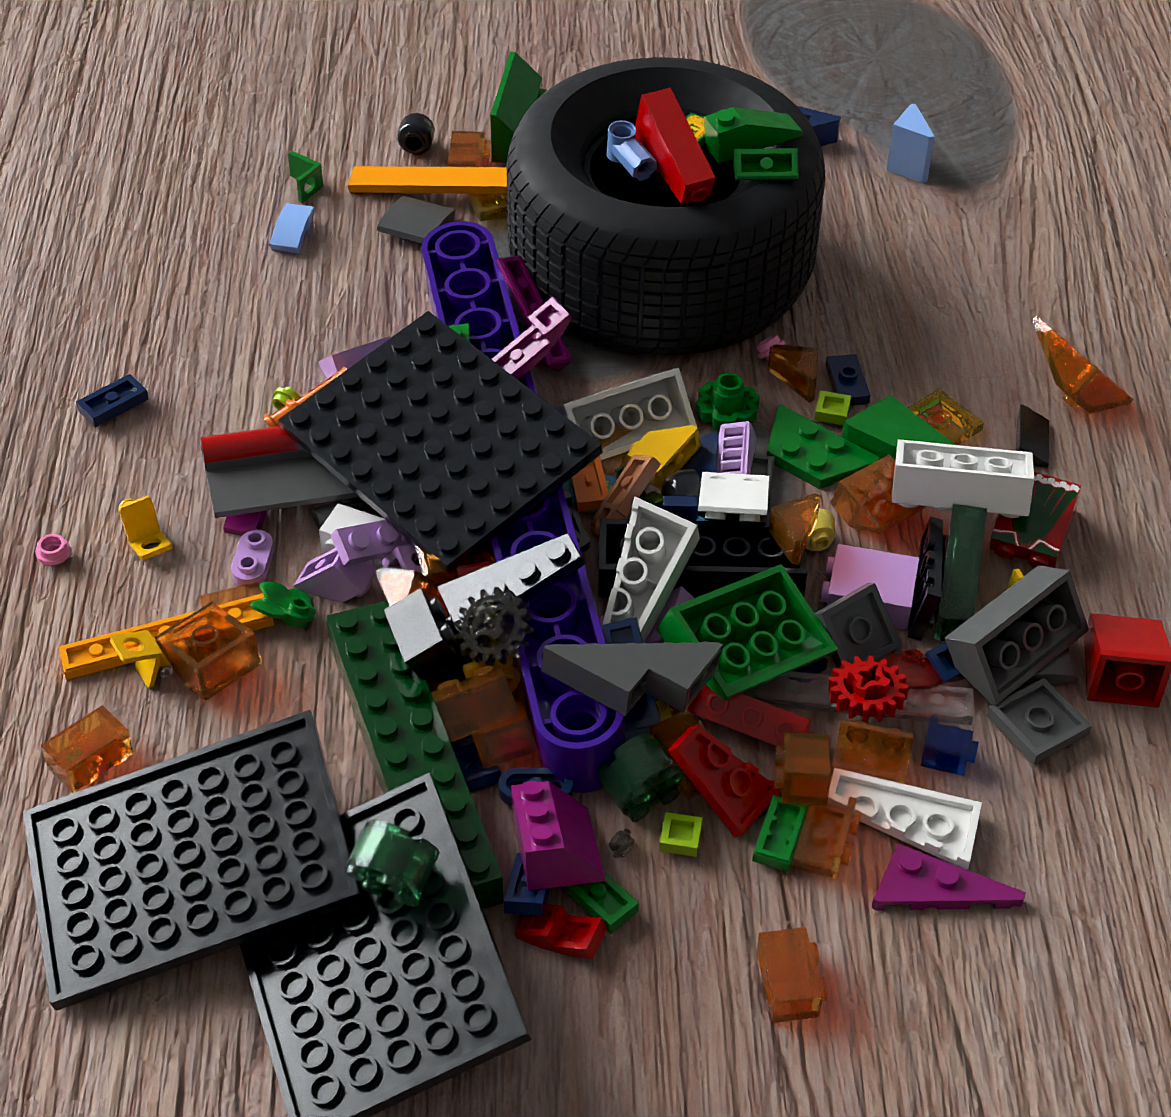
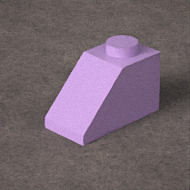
M334 548L307 562L293 586L306 593L344 602L355 596L359 598L370 589L372 585L370 579L377 568L369 561L343 566L337 549Z

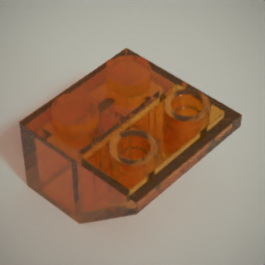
M890 454L841 480L830 502L850 527L878 534L928 507L918 505L917 507L907 508L898 503L891 502L895 460Z

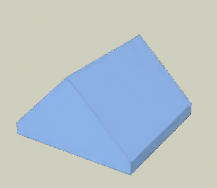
M910 104L893 124L886 170L920 183H927L935 136L916 104Z

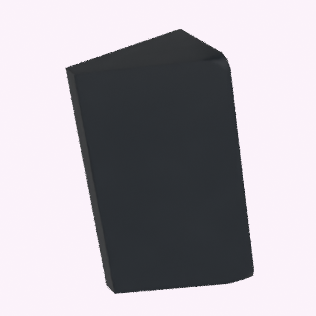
M1020 405L1017 417L1016 451L1032 452L1033 466L1048 467L1049 420L1029 407Z

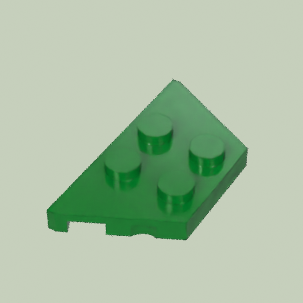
M781 404L777 406L767 450V456L775 457L774 465L818 489L831 486L837 481L855 478L857 471L870 468L873 472L880 468L882 458Z

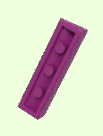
M521 256L498 258L496 262L529 328L532 326V323L527 317L541 307L544 302ZM561 337L543 357L547 367L555 371H562L572 361Z

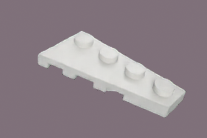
M834 768L826 806L966 870L969 868L982 802Z

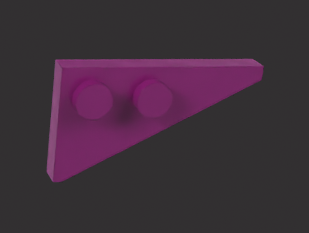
M898 844L873 898L871 908L884 910L885 905H910V910H923L928 907L938 910L969 909L970 904L993 903L994 909H1009L1013 906L1022 907L1026 892Z

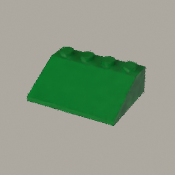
M782 564L671 607L656 629L664 643L719 642L723 644L719 668L706 684L723 700L730 699L830 656L839 650Z

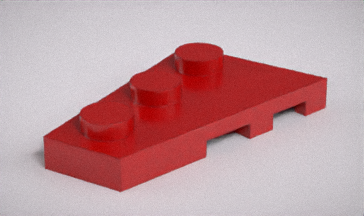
M698 724L688 727L667 750L733 837L744 835L771 803L773 795L777 796L783 788L777 781H769L759 774V768L752 763H744L733 755L730 747Z

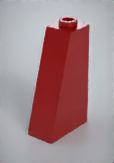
M667 88L641 95L635 124L636 138L656 159L657 170L681 204L692 201L700 202L710 197L716 177L672 89Z

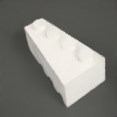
M634 496L629 524H627L624 536L625 541L621 557L618 560L617 573L613 589H611L603 625L637 617L642 641L645 643L700 537L697 524Z

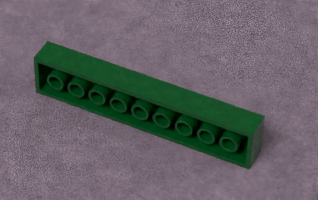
M390 599L327 615L329 644L382 793L385 794L430 773L436 783L482 908L485 909L503 904V877L428 684L425 680H421L404 662L385 615L384 609L396 603L395 600Z

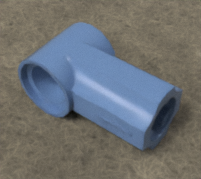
M621 120L609 125L606 154L608 159L615 163H621L631 176L639 181L649 179L650 175L657 169V161L636 138V127L630 122Z

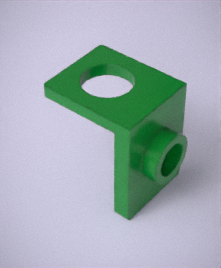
M291 151L288 153L290 176L297 179L299 202L304 203L323 187L321 163ZM305 183L311 185L306 192L304 189Z

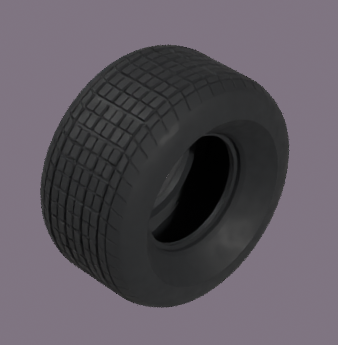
M649 57L612 62L582 71L550 88L531 105L514 132L506 163L510 257H522L544 303L553 297L570 314L572 318L566 330L574 335L608 348L645 355H688L713 351L740 343L770 327L792 307L806 287L815 265L825 188L824 157L817 135L802 111L787 96L762 80L730 67L686 58ZM667 88L672 89L685 117L691 112L704 117L731 107L786 113L802 129L803 135L765 149L797 148L799 179L735 181L733 161L729 160L718 164L704 144L701 149L716 177L710 197L700 202H689L697 206L659 207L631 203L647 200L678 202L679 200L657 169L650 175L649 179L639 181L637 178H633L621 163H615L608 159L606 155L608 127L611 123L620 120L630 122L635 126L641 95Z

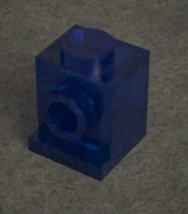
M931 716L920 766L964 776L967 762L974 763L979 742L972 740L974 731L961 729L957 726L937 723L938 717Z

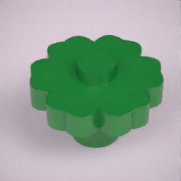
M723 373L715 382H707L705 386L698 390L696 413L702 422H712V427L716 430H720L722 424L745 421L752 423L757 419L760 397L756 394V390L753 387H745L739 375Z

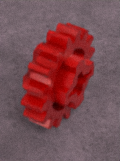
M855 656L853 664L843 660L841 661V669L833 668L832 677H829L830 703H837L836 711H849V719L859 715L862 716V721L867 723L869 717H875L878 722H882L883 714L893 718L895 717L896 709H904V703L907 700L908 694L906 675L899 674V667L897 665L890 668L887 667L886 659L878 663L874 662L873 656H869L867 661H862L858 656Z

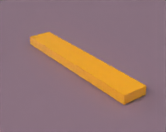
M354 166L347 186L351 193L507 194V167Z
M262 593L58 646L65 678L69 680L134 663H124L121 661L110 642L112 635L148 630L158 647L183 642L187 648L274 626L273 618L250 607L251 602L265 598ZM126 642L123 644L127 650L138 652L140 645L136 642Z

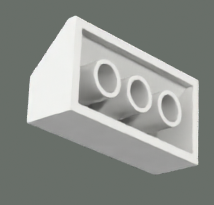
M679 368L660 372L554 407L602 444L603 453L600 455L601 460L628 452L632 444L640 441L647 432L688 425L697 427Z
M898 439L891 502L898 503L907 508L922 505L931 506L939 511L961 509L976 515L991 512L1000 513L1008 518L1029 516L1034 484L1033 453Z

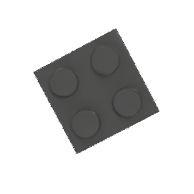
M866 583L815 613L839 649L836 653L832 654L835 665L839 669H841V661L843 660L853 664L855 656H858L862 661H867L869 656H873L875 662L901 646L875 583Z
M1045 678L1008 696L997 705L989 706L987 717L1033 765L1089 735L1092 727Z

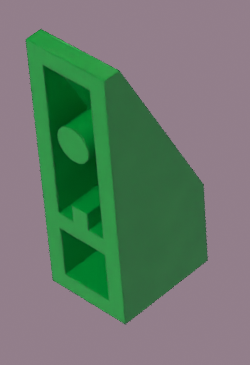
M731 107L704 116L705 147L718 164L732 160L734 149H765L803 135L802 129L786 113Z

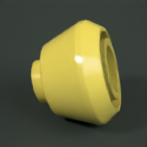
M821 508L808 509L802 512L794 521V523H804L805 547L810 551L827 549L835 538V518L828 510Z

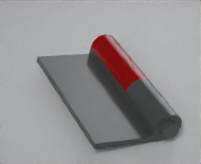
M280 426L200 437L203 463L215 518L359 497L286 434Z

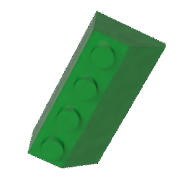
M511 51L490 115L492 161L507 163L511 140L521 119L531 105L547 91V89H542V77L516 52Z

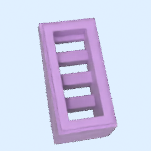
M745 421L721 425L718 438L716 473L750 475L757 441L750 422ZM740 469V471L727 472V470Z

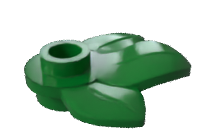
M271 581L260 583L259 588L265 598L253 601L250 607L272 618H282L287 625L295 628L307 627L314 620L316 614L315 608L311 605L312 600L307 593L298 588L288 590L284 585Z

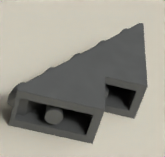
M719 642L545 645L542 672L624 716L630 712L644 693L684 713L718 670L723 644Z

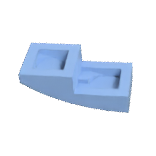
M286 203L278 217L270 240L271 250L300 254L305 234L309 235L315 208Z

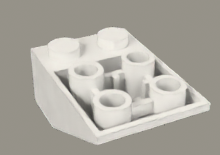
M702 472L698 511L705 512L706 519L726 520V514H739V521L760 522V516H767L769 476Z

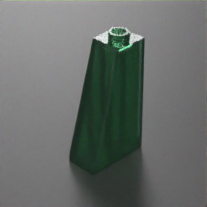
M953 503L943 550L941 599L937 605L934 640L945 641L947 635L974 615L987 508Z

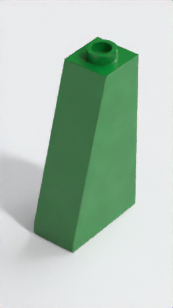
M891 395L844 421L842 437L882 458L881 465L893 471L895 470L898 439L955 445Z

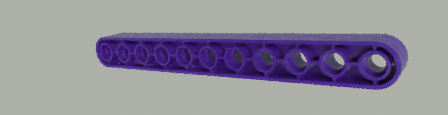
M467 221L446 223L429 232L422 242V255L433 315L447 326L469 324L471 344L492 359L520 336L507 285L496 262L499 257L493 236L482 225ZM529 370L518 380L536 393ZM562 486L488 543L493 564L567 533L580 552ZM582 566L505 615L517 669L520 673V682L541 768H548L555 773L556 779L564 782V778L573 780V792L576 793L593 792L610 785L621 775L627 762L624 715L542 672L545 645L606 644L586 570Z

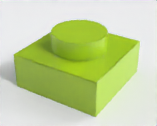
M820 390L814 421L844 426V421L848 417L851 395Z
M665 812L659 851L697 857L703 818Z

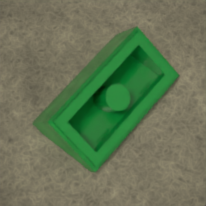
M797 148L734 149L732 161L735 181L799 179Z

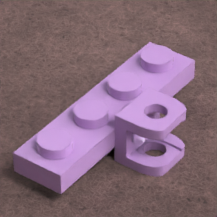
M387 520L339 528L331 534L343 566L384 558L381 561L389 581L396 588L417 583L420 579V573H427L433 567L432 559ZM417 558H419L420 565H416L415 560ZM398 568H402L407 577H402L398 573Z

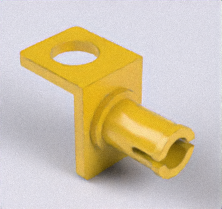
M149 496L137 500L129 498L120 503L118 511L129 545L141 560L148 559L173 548L172 543L160 529L153 502ZM150 543H160L155 548L144 549Z
M148 630L112 635L110 639L122 662L135 661V668L147 688L154 687L159 668L185 665L189 658L187 647L183 642L158 647ZM126 642H136L140 645L138 652L127 650L123 644Z

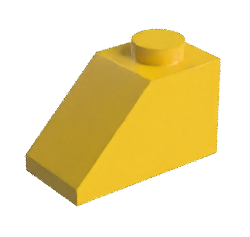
M688 425L647 432L640 441L634 442L627 454L628 461H630L633 455L655 457L661 465L655 472V478L651 485L661 490L664 479L670 473L679 471L701 447L698 427Z

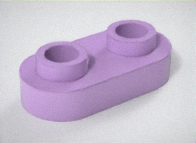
M252 530L241 536L231 565L232 578L237 586L247 589L255 588L265 581L274 553L273 540L269 533L262 530Z

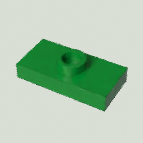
M773 795L753 852L752 862L789 872L808 815V804Z

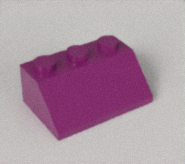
M529 781L524 784L511 785L513 821L528 891L605 881V872L588 808L549 781Z

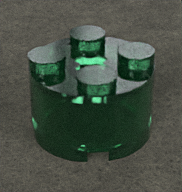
M646 733L628 740L613 752L616 759L609 767L604 761L597 773L598 781L623 815L629 817L632 822H638L649 813L650 807L661 802L663 805H667L673 802L681 793L678 786L684 777V772L656 734H654V738H651Z
M371 820L370 823L367 821L346 864L344 873L356 880L362 881L360 887L369 893L382 896L384 891L395 894L394 898L399 902L415 907L423 894L440 851L422 837L418 844L408 836L410 831L380 820Z

